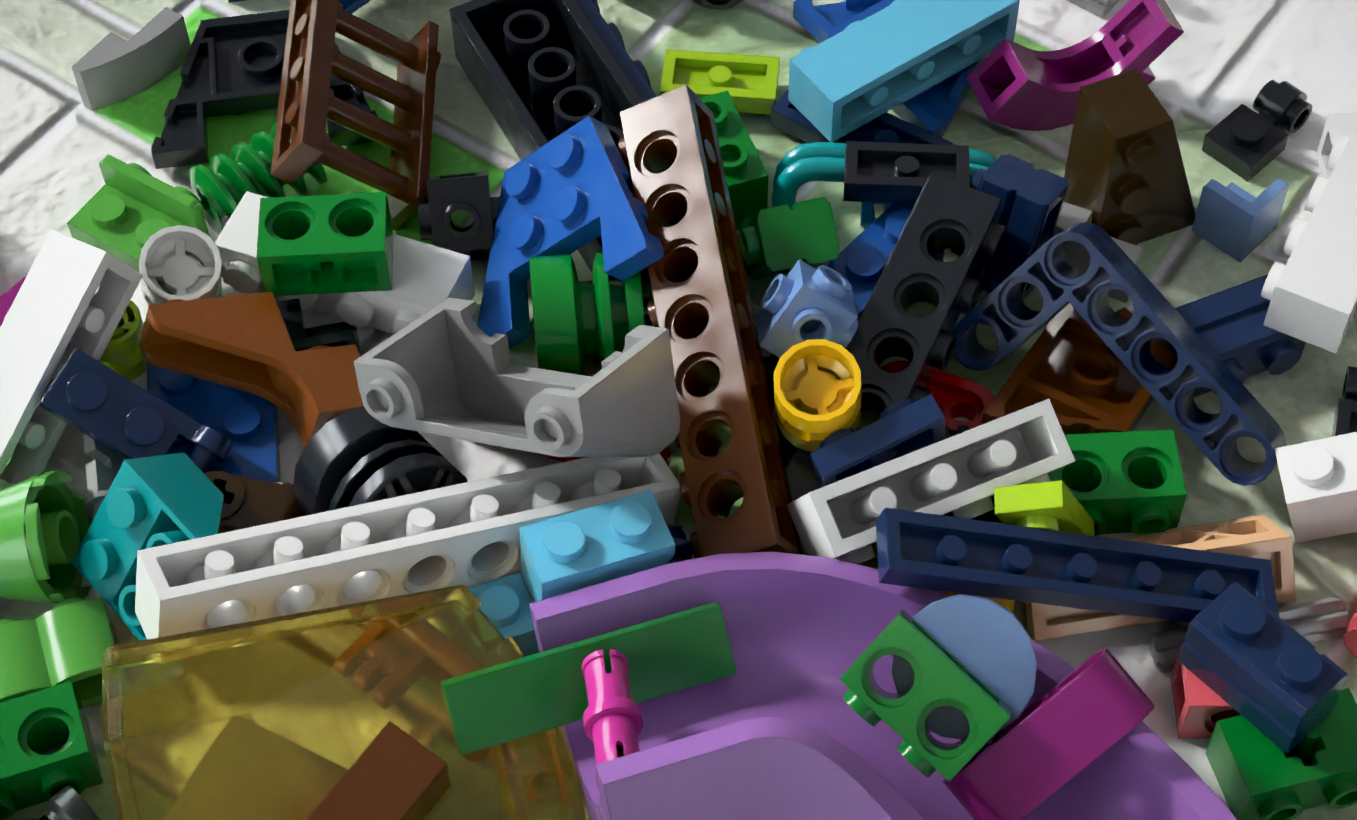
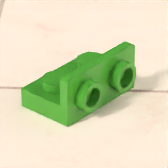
M109 154L99 162L105 185L67 222L72 238L108 252L137 272H139V259L142 247L150 236L161 229L184 225L195 227L209 235L203 215V206L190 190L182 186L173 187L153 177L141 165L136 163L127 164Z

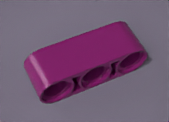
M1104 648L1083 662L1025 709L1019 718L999 733L993 735L950 782L946 778L942 782L974 820H1021L1135 728L1149 715L1155 705L1109 650Z

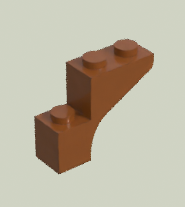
M273 292L253 294L232 293L224 297L189 301L174 299L161 304H152L148 307L139 341L142 356L148 363L249 392L270 401L290 419L301 438L304 448L307 442L326 422L349 409L364 406L353 362L360 357L356 344L336 347L318 345L307 350L295 351Z

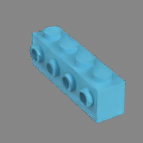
M895 0L888 7L862 21L859 20L851 23L840 33L816 46H809L803 49L797 56L790 59L788 100L830 142H834L988 56L1004 39L1007 38L1014 41L1020 0Z

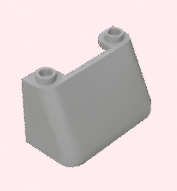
M449 297L353 361L358 388L365 409L381 423L395 428L555 457H653L670 445L680 432V414L669 329L646 325L637 326L625 335L623 351H615L601 362L602 370L593 377L511 364L507 334L495 333L491 337L479 329L472 319V316L477 313L476 301Z

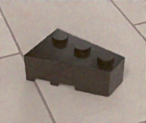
M1134 69L1080 87L1064 178L1067 179L1069 184L1064 202L1091 210V224L1098 225L1112 238L1134 245L1193 225L1196 214L1173 120L1139 72Z

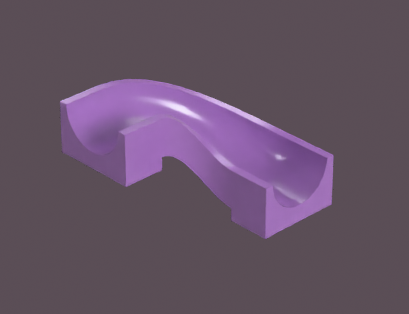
M782 552L715 554L666 564L530 603L529 606L539 653L712 602L721 606L737 674L637 703L641 708L643 728L640 734L637 735L639 752L596 764L594 743L585 735L583 720L555 728L590 819L974 820L942 782L944 777L937 770L928 778L905 759L897 749V746L904 739L886 722L881 720L873 727L845 702L843 695L849 688L839 680L843 673L902 609L912 617L931 602L950 596L937 590L879 583L878 569L833 558ZM1033 640L1031 642L1037 659L1034 693L1024 710L1075 670L1071 665ZM885 655L874 664V678L883 690L897 693L892 676L894 655ZM1141 721L1129 733L1021 820L1237 819L1199 775ZM930 731L932 736L941 742L955 743L960 741V739L941 737Z

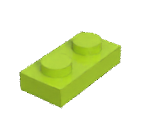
M666 49L659 92L662 95L684 85H687L699 98L728 91L738 113L771 115V109L776 104L780 57Z
M1062 480L994 487L995 514L1004 524L1095 536L1093 519Z

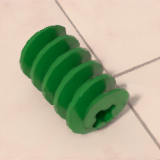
M276 123L273 124L271 135L264 131L254 134L251 139V146L243 142L233 145L230 152L231 158L223 153L216 154L211 157L210 169L202 164L190 169L189 177L192 192L203 206L204 218L218 235L223 230L221 219L224 217L230 219L246 191L262 196L268 194L270 197H286L283 186L288 182L271 175ZM319 163L316 167L309 166L293 184H288L299 195H303L307 192L304 174L309 173L319 184L327 182L323 164Z

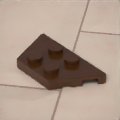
M1069 303L1053 317L983 413L981 425L1050 399L1064 435L1127 432L1135 429L1154 400V397ZM1126 307L1117 310V312L1111 308L1112 312L1120 317L1130 318L1133 315ZM1153 338L1150 348L1155 360L1163 365H1174L1176 356L1158 338Z

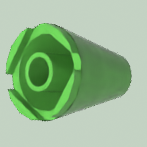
M59 470L44 472L0 490V599L58 604L69 598H84L89 594L91 586L81 587L83 575L71 562L93 520L92 516L85 511V495L73 497L65 483L75 481L69 473Z

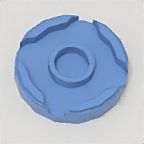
M958 594L933 601L912 616L915 621L1011 708V717L995 734L1020 717L1034 693L1037 659L1030 635L1013 612L989 598ZM894 655L892 676L897 693H901L913 685L914 671L906 659ZM953 706L938 707L927 717L928 729L941 737L962 740L970 729L966 715Z

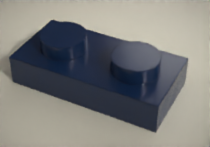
M930 394L916 402L912 398H907L890 405L879 415L878 421L857 431L853 428H846L831 434L820 443L819 450L810 454L814 474L820 487L822 488L946 439L944 415L933 395Z

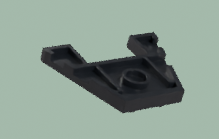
M289 10L200 21L180 73L182 83L176 99H170L164 114L166 124L161 137H155L151 147L156 169L209 163L208 117L229 114L240 115L247 112L278 109ZM331 75L330 88L334 89L335 97L378 117L376 111H372L366 102L363 90ZM327 119L330 141L339 146L375 142Z

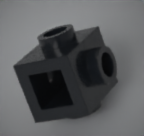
M489 171L429 176L426 181L429 203L418 204L421 240L433 239L434 246L468 255L471 262L484 259V249H491L500 196L491 197ZM457 210H465L472 215L473 222L467 226H459L454 223L451 214Z

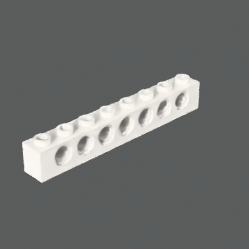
M659 453L653 457H586L138 550L135 613L156 661L159 662L455 594L456 591L521 572L519 527L650 489L666 524L673 525L681 494L680 484Z

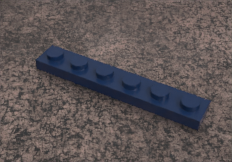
M884 508L876 520L879 583L1190 623L1197 614L1231 584L1237 582L1279 616L1271 560L893 508Z

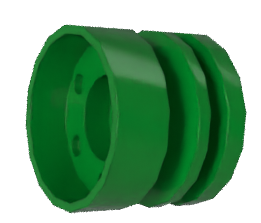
M597 251L593 260L592 280L579 281L571 254L529 257L538 368L584 375L585 357L598 356L601 365V362L615 351H623L625 335L639 325L653 326L648 312V301L651 299L650 285L643 270L624 281L617 278L608 279V274L604 272L603 251Z

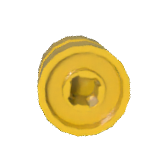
M826 339L806 340L792 346L780 357L774 371L776 422L782 435L795 447L815 452L819 450L820 443L831 434L846 428H853L856 431L861 419V370L854 356L842 345Z

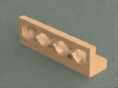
M1264 514L1171 528L1160 533L1112 537L1113 539L1271 560L1277 603L1296 600L1292 536ZM1025 602L1028 633L1035 641L1165 621L1163 619Z

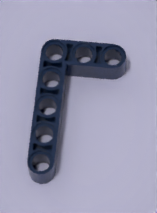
M1087 222L1077 223L1050 238L975 306L970 316L966 315L952 331V333L957 335V343L953 352L957 361L971 370H988L1013 354L1070 303L1219 472L1232 483L1247 486L1256 485L1265 480L1278 464L1274 448L1286 446L1285 434L1280 425L1108 233L1098 225ZM1073 240L1086 247L1090 257V264L1087 270L1076 269L1068 262L1065 254L1068 241ZM1022 283L1033 284L1039 289L1043 296L1041 311L1032 310L1023 303L1020 296ZM1110 289H1118L1129 295L1134 308L1132 317L1124 318L1112 312L1107 298ZM977 324L987 325L994 331L998 341L996 351L985 349L980 345L976 337ZM1153 338H1162L1173 344L1178 357L1176 365L1167 366L1155 360L1150 348ZM1205 387L1214 391L1221 400V412L1209 414L1198 408L1194 401V388ZM1251 437L1259 441L1265 449L1266 460L1254 463L1242 457L1237 449V438Z

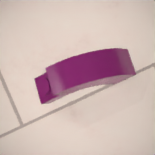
M1130 0L1093 35L1064 49L1036 51L1006 38L966 79L989 120L1020 130H1052L1074 124L1079 91L1082 86L1134 69L1139 72L1146 84L1149 85L1156 79L1149 65L1184 33V30L1165 0Z

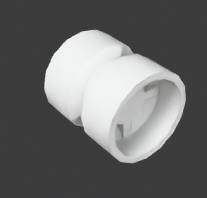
M176 225L163 228L150 236L141 249L139 259V273L143 275L140 280V288L146 310H148L149 305L161 304L174 299L189 301L221 297L222 260L219 248L209 235L195 227Z

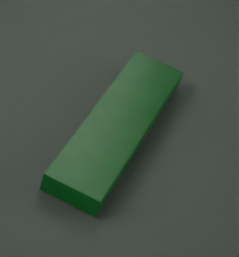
M712 602L440 681L459 753L465 755L583 720V714L589 705L581 665L589 654L597 650L603 649L605 671L607 674L612 672L609 656L610 649L618 650L628 658L632 700L636 703L737 674L721 606Z

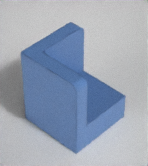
M1277 178L1256 198L1233 182L1225 187L1218 181L1211 179L1202 188L1192 231L1238 262H1242L1276 230L1289 184Z

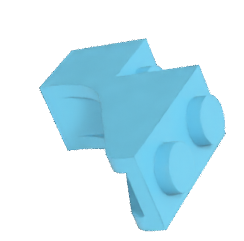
M652 490L519 527L521 572L456 591L458 630L463 647L466 652L481 662L485 668L539 653L529 606L530 603L662 566L669 562L675 554V542Z

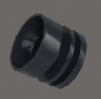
M363 406L349 409L326 422L307 442L295 466L293 491L299 508L306 515L468 481L419 432L383 424L372 417Z

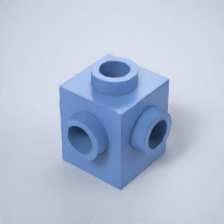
M799 259L787 276L779 274L774 278L763 296L761 307L764 309L756 319L759 346L779 358L792 346L812 339H826L846 348L852 340L859 323L851 284L830 267L820 265L818 269H815Z

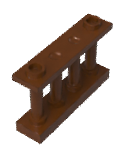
M291 0L271 175L293 184L309 166L316 167L320 163L381 192H387L394 231L414 213L418 214V204L429 202L426 181L430 171L436 71L441 61V53L437 51L439 25L428 21L407 42L343 10V4L338 0ZM335 32L397 62V80L339 53L338 45L334 44ZM331 75L395 105L393 124L335 97L334 89L330 88ZM328 119L391 149L390 169L331 142L329 134L325 132L326 120Z

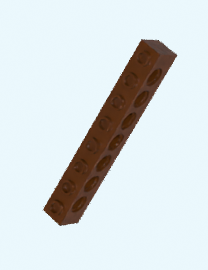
M684 85L620 112L624 138L619 139V151L624 164L631 172L634 190L630 192L634 198L642 201L649 216L645 221L646 227L650 234L660 239L664 248V257L643 270L650 279L653 299L648 301V312L654 327L669 329L680 414V432L674 441L679 449H681L685 469L679 475L680 489L685 502L692 509L696 530L690 536V542L693 546L692 553L694 559L715 554L782 552L802 555L799 535L787 508V505L792 501L763 357L759 346L758 333L714 115L704 102L687 85ZM693 271H695L694 274L688 279V277L690 276V274H691ZM707 325L704 332L697 337L700 330ZM717 381H719L716 389L712 393L707 395L711 386ZM731 438L727 449L718 455L722 444ZM743 497L740 508L733 515L729 516L732 505Z

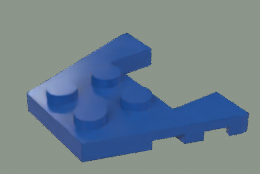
M587 116L504 171L477 326L490 337L495 333L507 334L509 349L531 337L527 282L531 279L529 257L571 254L601 235L604 272L621 281L628 279L664 257V248L660 239L650 234L646 227L645 221L649 216L642 201L634 198L626 183V180L630 177L629 172L606 124L591 116Z

